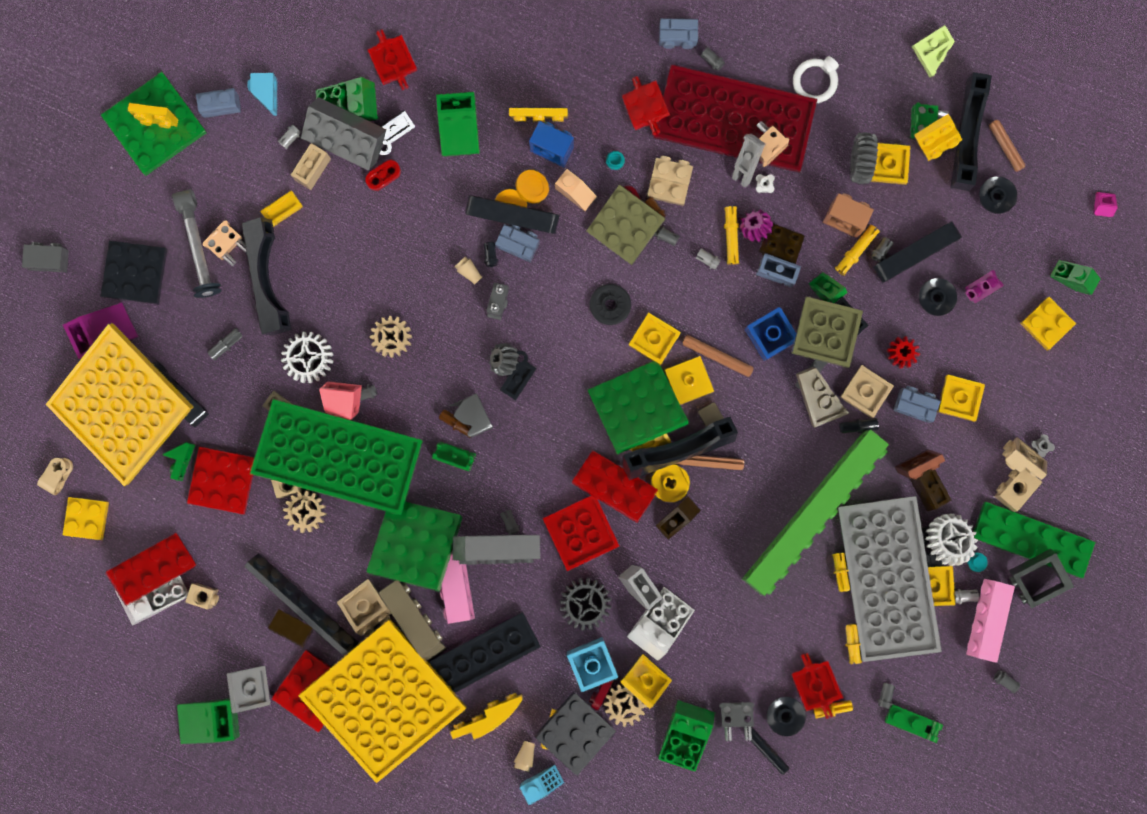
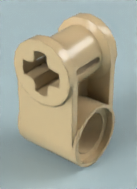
M67 458L52 459L45 472L39 478L37 485L49 493L57 495L62 490L65 481L73 470L72 461Z

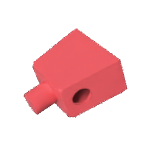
M326 382L320 388L325 413L352 420L359 413L362 386Z

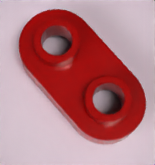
M388 160L367 174L366 184L371 190L379 191L400 176L401 168L396 161ZM390 169H395L393 174L388 173ZM378 179L379 183L373 184V180Z

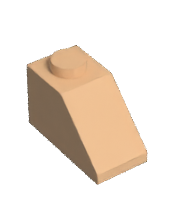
M568 169L565 170L555 183V189L583 211H586L597 197L580 178Z

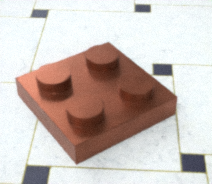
M928 449L895 466L898 474L910 479H917L923 475V472L939 468L940 464L945 462V459L941 453Z

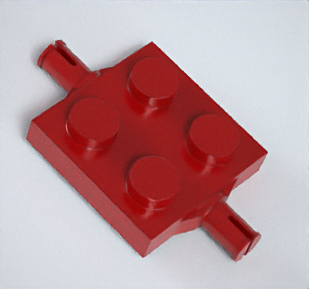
M378 30L376 34L380 42L375 47L368 49V53L383 85H386L392 81H398L401 90H405V88L409 87L405 77L418 71L402 35L393 39H387L384 30H380L382 37Z
M635 77L632 79L635 89L622 95L624 104L635 130L650 126L652 134L657 135L656 132L660 133L657 123L662 118L669 116L670 113L657 81L642 85L640 78Z
M809 653L801 655L805 667L800 671L792 673L791 676L805 711L822 708L825 719L834 717L829 705L834 701L842 699L843 696L829 661L812 664Z

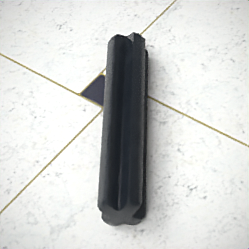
M751 727L752 740L750 741L784 775L790 769L789 766Z

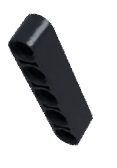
M468 195L465 210L466 215L556 234L560 215L473 195Z
M953 221L878 263L873 269L883 284L961 239L962 236Z

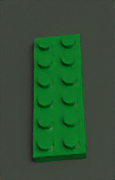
M988 502L983 503L974 532H977L974 538L978 541L1027 559H1032L1052 549L1057 554L1066 572L1078 578H1084L1096 543ZM1050 562L1047 563V564H1045L1046 566H1049V567L1052 568Z

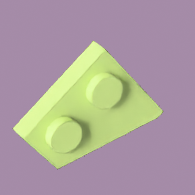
M946 26L941 27L912 46L929 77L935 75L938 66L946 57L947 51L955 42Z

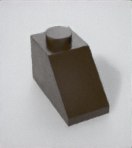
M688 496L668 513L656 527L669 540L691 522L701 510Z

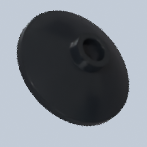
M996 176L989 178L982 184L979 191V199L987 211L994 214H1003L1011 210L1016 204L1017 190L1009 179ZM994 194L999 196L998 200L994 199Z
M930 279L923 284L919 291V302L928 314L943 316L954 309L957 303V292L955 287L945 279ZM937 295L939 301H934L933 296Z
M780 697L774 700L768 707L767 722L776 734L785 737L793 736L804 727L806 721L805 709L796 699ZM784 712L788 713L787 719L782 718Z

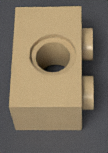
M1027 468L1021 473L1016 469L1012 470L1008 475L1010 478L1007 482L1001 483L996 489L997 493L994 497L1010 511H1018L1042 483L1037 477L1031 476L1027 472ZM1015 483L1020 486L1018 493L1013 489Z

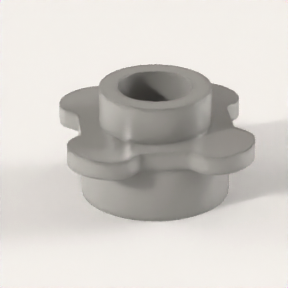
M1045 434L1041 435L1040 439L1034 440L1031 443L1035 452L1041 457H1045L1046 453L1055 449L1054 444L1050 443L1049 437Z

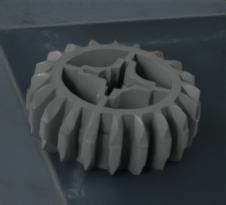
M863 132L858 133L855 137L850 159V178L852 182L869 184L874 176L878 152V139L875 134Z
M579 578L580 585H576V582L572 581L574 588L571 589L567 585L566 589L569 593L562 592L561 594L566 597V600H560L561 604H565L564 607H560V611H567L562 617H570L567 624L575 621V629L578 627V624H582V631L585 630V625H588L589 630H592L591 624L593 623L598 628L600 627L597 622L599 619L603 623L606 622L602 617L603 614L605 616L610 615L605 609L612 608L611 605H606V602L611 601V597H604L609 591H601L604 587L603 584L597 588V580H594L593 585H591L590 578L586 579V584H583L582 578ZM581 588H589L586 596L582 598L573 595L575 591ZM595 591L601 597V608L592 602ZM590 595L589 604L592 607L584 609L583 613H581L582 604L579 601L587 599ZM569 601H573L579 606L580 609L577 617L572 614ZM587 611L599 613L593 619L582 620Z

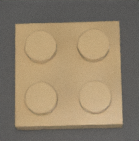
M861 365L840 398L869 417L874 418L894 385Z

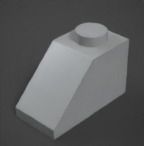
M631 565L618 577L627 591L647 610H650L663 598L642 567Z

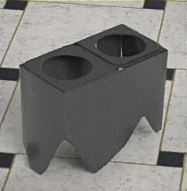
M477 393L449 405L459 407L454 414L457 420L472 426L467 434L469 437H476L493 428Z

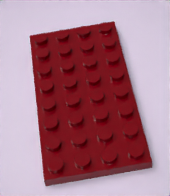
M671 65L663 96L670 115L662 118L657 123L660 133L656 132L657 135H654L653 138L738 158L745 141L743 138L746 134H752L758 139L764 134L757 127V124L762 121L769 129L774 126L785 138H789L788 146L768 165L798 173L801 172L818 99Z

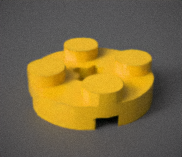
M670 465L656 470L651 479V486L658 489L656 497L664 502H677L684 498L689 490V476L683 468L677 465ZM667 478L676 481V483L673 484V489L665 486V484L667 483Z

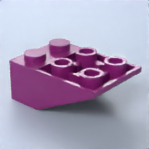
M123 303L80 316L63 324L78 359H82L108 324L113 323L130 341L138 337Z

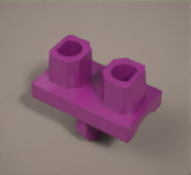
M992 270L965 287L966 295L970 301L977 303L1003 287L1004 284L997 278L996 272Z

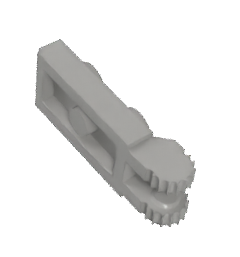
M752 134L747 135L732 175V179L737 181L742 173L744 174L741 182L743 187L749 185L766 144Z

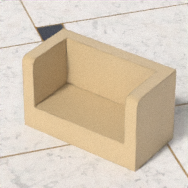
M311 143L291 173V176L296 182L311 190L331 158L327 152Z

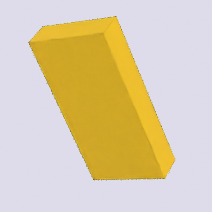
M291 190L260 212L264 218L272 220L274 227L303 206Z

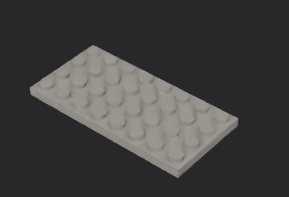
M916 496L838 507L859 643H861L862 662L942 652Z

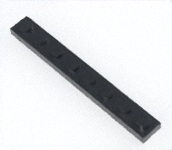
M259 553L246 563L244 567L343 656L360 644Z

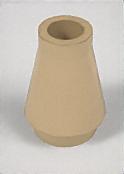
M466 256L455 266L456 272L470 280L474 285L482 278L471 259H468Z
M523 742L514 760V768L530 771V767H533L535 744Z

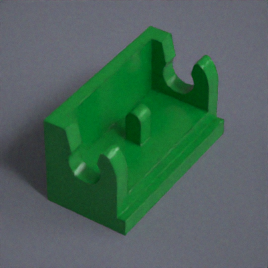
M440 441L437 444V449L432 459L470 472L476 454Z

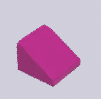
M1096 192L1094 215L1113 217L1118 208L1116 195Z

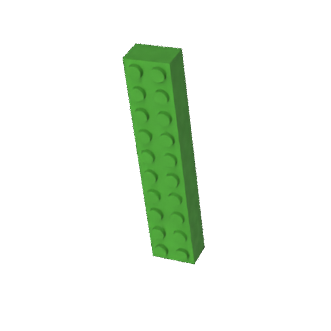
M872 430L862 432L744 575L742 580L760 595H770L776 588L775 583L779 578L782 580L789 572L787 568L790 564L794 565L800 559V552L804 548L808 549L814 541L812 540L816 533L819 535L826 527L824 523L837 514V507L841 503L845 504L851 496L849 494L850 491L857 489L863 482L861 478L874 469L875 465L873 463L878 458L882 459L889 444Z

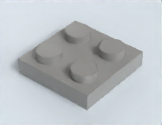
M265 666L227 673L232 713L270 705Z

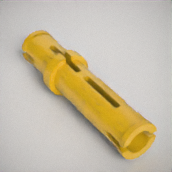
M732 206L725 207L726 224H724V229H726L727 264L729 265L731 263L732 265L739 264L737 233L739 223H737L736 206H733V208Z
M869 225L868 229L851 250L844 254L843 260L835 267L837 272L840 270L839 274L845 276L851 266L859 261V256L875 236L879 234L878 229L874 230L875 226Z

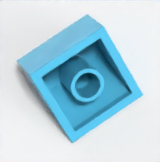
M603 637L567 651L568 660L581 692L618 678Z

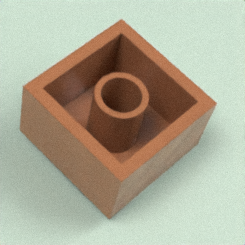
M838 194L832 201L822 223L857 238L865 230L874 209L870 208V205L865 202L852 200L853 198L848 194Z

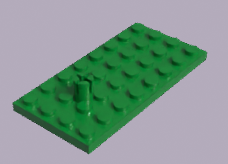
M273 399L250 474L402 515L423 440Z

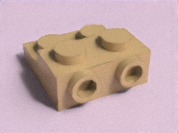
M660 156V159L656 158L647 198L653 197L655 200L684 206L693 166H690V163L685 160H679L678 163L672 162L671 158L667 156Z
M1018 437L1013 441L1009 440L1003 447L1005 451L1002 455L1005 457L1006 464L1012 470L1016 469L1021 473L1027 468L1026 470L1031 476H1037L1041 480L1047 475V461Z
M369 579L337 602L354 631L360 636L371 634L374 631V626L378 623H385L390 619L389 615L392 614Z

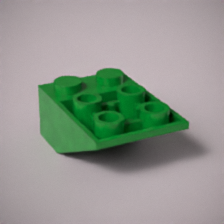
M360 77L316 90V99L319 97L368 121L378 119L375 83Z
M475 93L436 95L442 157L480 154Z
M230 698L177 704L181 744L232 741L240 737L238 713H232Z
M677 700L658 760L695 772L713 729L715 712Z

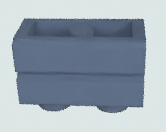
M660 18L659 46H663L666 49H672L675 46L691 49L693 46H697L698 19Z
M234 88L226 89L225 91L217 90L196 94L198 112L204 118L241 112L239 94Z
M504 224L495 246L531 263L540 240L533 232L527 231V233L520 231L518 226Z
M764 254L756 275L780 284L784 283V285L792 288L796 283L801 266Z
M910 386L899 390L893 411L928 423L934 422L940 400L935 399L936 395L928 392L924 394L918 393V389Z

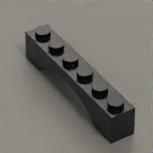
M973 72L966 81L959 127L962 141L956 147L950 188L969 191L976 185L979 133L990 92L992 75Z
M260 217L242 223L243 236L246 243V254L249 260V271L252 277L262 335H276L291 331L289 312L276 298L269 279V256L275 240L272 220Z
M729 416L713 422L698 432L678 441L658 447L641 448L624 454L622 466L628 479L632 480L733 443L737 438L738 431Z

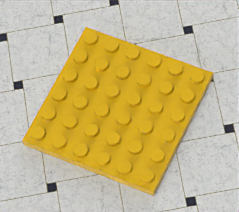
M113 323L107 325L46 403L52 412L123 486L129 485L193 408L191 403Z
M390 619L299 694L303 702L376 783L467 707L425 658L419 656L410 641Z

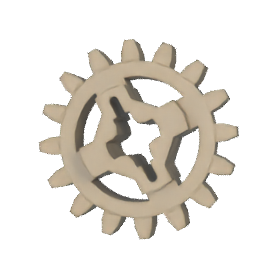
M389 316L388 321L381 318L382 323L375 322L377 328L371 329L375 333L370 336V339L375 340L371 345L373 347L378 346L376 352L383 351L382 356L384 357L388 353L391 358L394 357V353L401 356L400 351L407 352L405 346H411L408 339H411L412 335L407 334L411 331L410 327L404 328L407 323L405 321L400 323L399 317L395 321L392 316ZM388 325H396V326H394L393 328H386V327H385V326H388ZM402 331H403L404 338H403V341L401 342V341H400V335L402 334ZM381 332L382 340L379 342V334ZM385 332H388L389 334L393 335L397 342L389 339L388 335ZM389 346H396V347H397V348H395V349H386V348H388Z
M299 491L298 497L291 495L292 502L286 501L289 507L283 509V511L288 512L284 519L290 520L287 525H294V531L300 528V532L304 533L307 528L308 532H312V527L319 528L318 522L324 523L321 517L327 515V513L322 512L326 505L320 504L323 499H316V493L310 496L309 491H306L304 495ZM302 500L298 507H294L298 501ZM311 501L315 503L317 510L312 507ZM306 507V510H309V514H305L304 517L301 510H304ZM293 514L298 517L299 523L294 519ZM313 516H315L316 519L312 523L308 524L309 520Z
M617 684V690L610 688L612 694H606V698L609 701H605L604 705L609 706V708L605 710V713H611L609 719L615 718L616 725L621 721L623 727L626 726L627 722L632 726L634 719L638 722L640 721L639 714L645 715V712L641 709L647 706L638 698V706L633 704L634 694L625 686L621 688L620 684ZM621 692H626V694L621 697L617 696V694ZM628 699L630 707H625L622 711L621 702H625ZM612 703L618 707L617 714L613 711ZM633 713L630 717H624L625 714Z

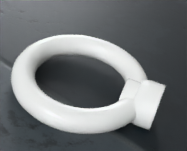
M830 56L825 60L814 58L801 63L793 76L795 92L798 95L818 99L817 103L828 100L835 93L838 86V76L836 73V69L839 67L838 63ZM812 66L821 67L830 76L828 90L818 96L807 94L802 89L800 83L802 73Z

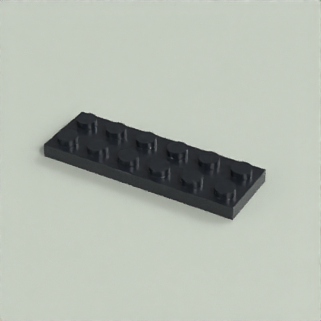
M524 612L428 663L456 693L535 651L541 645Z

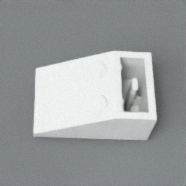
M179 576L128 606L124 605L117 592L116 594L133 626L186 599L188 591Z
M665 587L659 592L663 598L650 610L644 612L627 636L656 660L661 659L667 653L695 611Z

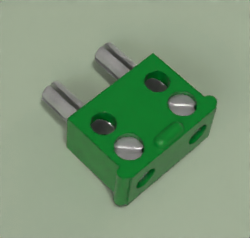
M917 102L911 109V139L915 138L914 135L937 121L938 117H943L949 114V112L938 110L937 105H926Z

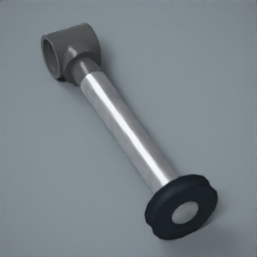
M192 189L173 193L172 198L175 208L183 215L200 286L192 290L196 293L193 296L195 298H205L217 295L222 289H219L221 286L219 283H211L194 215L197 207L196 196Z

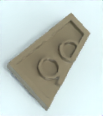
M815 367L796 373L813 427L849 414Z

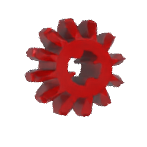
M904 336L903 339L897 337L895 342L891 341L889 343L892 348H888L887 352L892 353V355L887 358L888 360L894 359L892 362L893 366L899 363V368L902 369L904 365L910 368L911 363H917L915 357L920 356V353L915 351L919 348V345H912L915 342L914 339L908 342L907 336ZM905 349L904 352L906 351L907 355L902 356L903 353L900 354V350Z

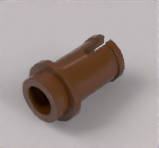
M653 197L645 201L648 206L663 217H666L665 210L659 207Z

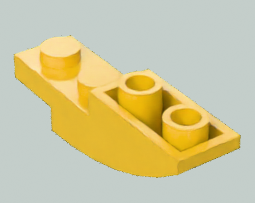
M517 693L506 696V700L502 702L498 700L489 702L487 704L488 707L484 710L486 716L483 717V714L473 717L469 723L465 724L462 721L454 724V728L450 731L452 739L472 733L475 740L491 732L517 709L523 700L522 694L517 695Z

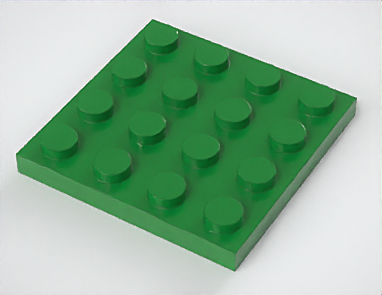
M163 72L101 114V117L145 176L207 133ZM129 103L168 108L177 117L178 125L177 127L171 126L170 128L160 127L159 124H152L151 126L142 125L128 111Z
M655 361L588 389L590 398L617 455L689 424L660 364Z
M408 502L404 504L402 515L386 511L366 572L440 592L452 553L453 537H457L463 517L459 514Z

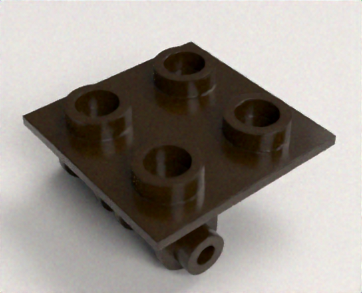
M773 224L771 227L772 233L766 234L767 239L764 238L759 252L762 253V256L768 254L796 264L805 235Z

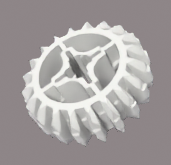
M302 332V338L295 334L296 340L294 341L289 338L288 340L292 344L290 346L284 345L288 349L287 352H281L282 355L286 356V358L281 359V362L288 363L284 365L283 369L289 370L287 375H294V380L297 381L300 378L301 383H305L306 379L309 383H313V377L316 381H320L319 374L325 377L324 369L331 370L327 363L333 364V360L328 359V357L333 356V353L327 351L332 347L326 345L327 340H321V335L319 334L315 338L313 332H310L308 337L306 332ZM309 343L317 344L321 353L312 352ZM302 345L301 352L294 355L295 350ZM307 353L311 355V359L308 362L304 360V356ZM321 360L319 366L312 371L314 362ZM293 362L303 363L306 373L298 371Z
M952 513L948 515L943 514L929 524L930 529H927L926 533L930 536L926 537L925 540L930 542L927 547L932 549L931 555L936 554L935 560H941L942 564L959 566L968 562L970 557L975 555L973 551L978 547L974 543L978 540L974 538V535L977 532H972L971 528L973 525H967L968 519L962 520L961 515L955 516Z

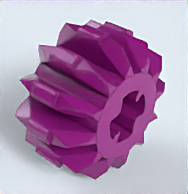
M753 209L751 214L746 213V218H741L742 224L740 225L743 236L752 242L755 239L760 242L762 237L767 239L766 234L772 233L771 227L773 226L770 215L764 213L761 209L758 212Z

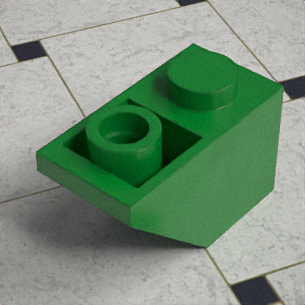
M1062 260L1057 262L1050 275L1051 278L1072 290L1089 295L1093 294L1101 280L1093 268Z

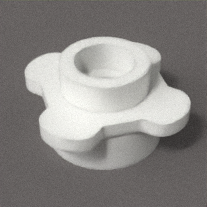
M771 174L768 176L757 175L756 191L758 193H772L775 189L773 186L774 176Z

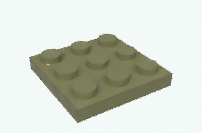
M619 185L586 232L633 265L666 218Z
M806 296L791 354L849 368L863 311Z

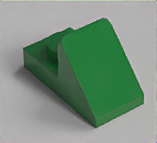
M824 272L809 283V286L822 301L836 303L848 293L843 285Z
M184 443L162 454L163 456L176 459V462L170 468L171 479L183 481L195 447L194 444Z

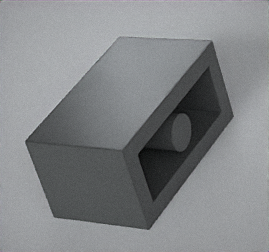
M31 242V245H24L22 267L29 271L67 273L69 250L63 248L62 244L50 243V246H43V243Z

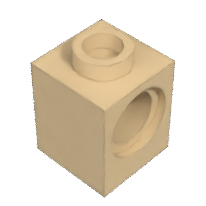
M271 480L276 498H284L297 494L299 491L302 492V489L296 486L287 491L285 483Z
M192 583L185 602L204 609H212L213 606H216L219 595H217L218 589L199 583ZM203 591L206 592L208 596L205 602H203L200 598V594Z

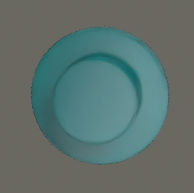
M612 151L607 155L606 164L610 169L619 170L624 166L625 158L621 152Z
M974 553L975 555L970 557L968 561V566L974 572H982L987 567V558L982 553Z

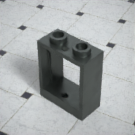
M1052 549L1009 570L1012 575L1009 579L1015 588H1019L1021 593L1018 595L1024 605L1028 604L1031 609L1074 587L1057 554ZM1050 562L1061 583L1031 598L1020 577Z

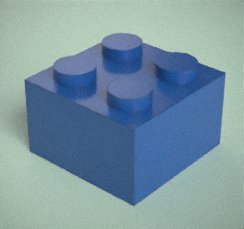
M539 121L529 140L530 152L564 168L574 149V137L566 130L559 131L555 129V126L545 121L543 123Z
M781 307L761 317L744 329L763 361L770 359L793 345L796 337V332Z

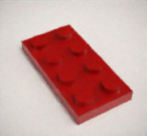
M593 450L572 480V484L636 523L639 522L658 492V489L638 477L629 480L623 468Z
M177 533L111 568L105 574L124 605L128 606L196 567V563Z

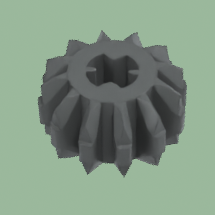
M507 343L496 344L495 348L491 349L492 354L489 356L490 361L488 364L491 365L490 370L500 376L512 375L513 370H516V364L519 363L517 361L519 357L517 349Z

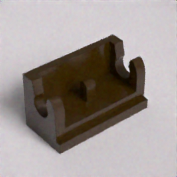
M927 470L923 472L921 477L910 479L927 512L938 509L952 501L936 470Z
M278 609L268 626L270 631L302 648L305 647L313 632V628L310 625Z

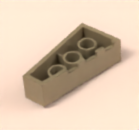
M394 581L380 591L379 595L419 656L429 662L447 649L441 641L443 638L438 630H434L430 625L432 621L426 613L423 615L420 608L422 606L416 598L412 599L409 595L411 590L406 583L402 584L400 581Z

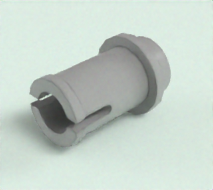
M294 125L288 126V131L278 140L285 149H288L291 143L297 137H300L301 132Z
M702 248L695 258L708 265L709 269L713 268L714 270H716L721 261L718 259V256L715 257Z
M956 589L954 591L955 603L957 604L979 601L977 589L963 591Z

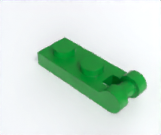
M894 704L890 705L884 721L934 743H937L939 739L937 735L939 730L943 728V724ZM927 725L932 726L930 734L925 732Z

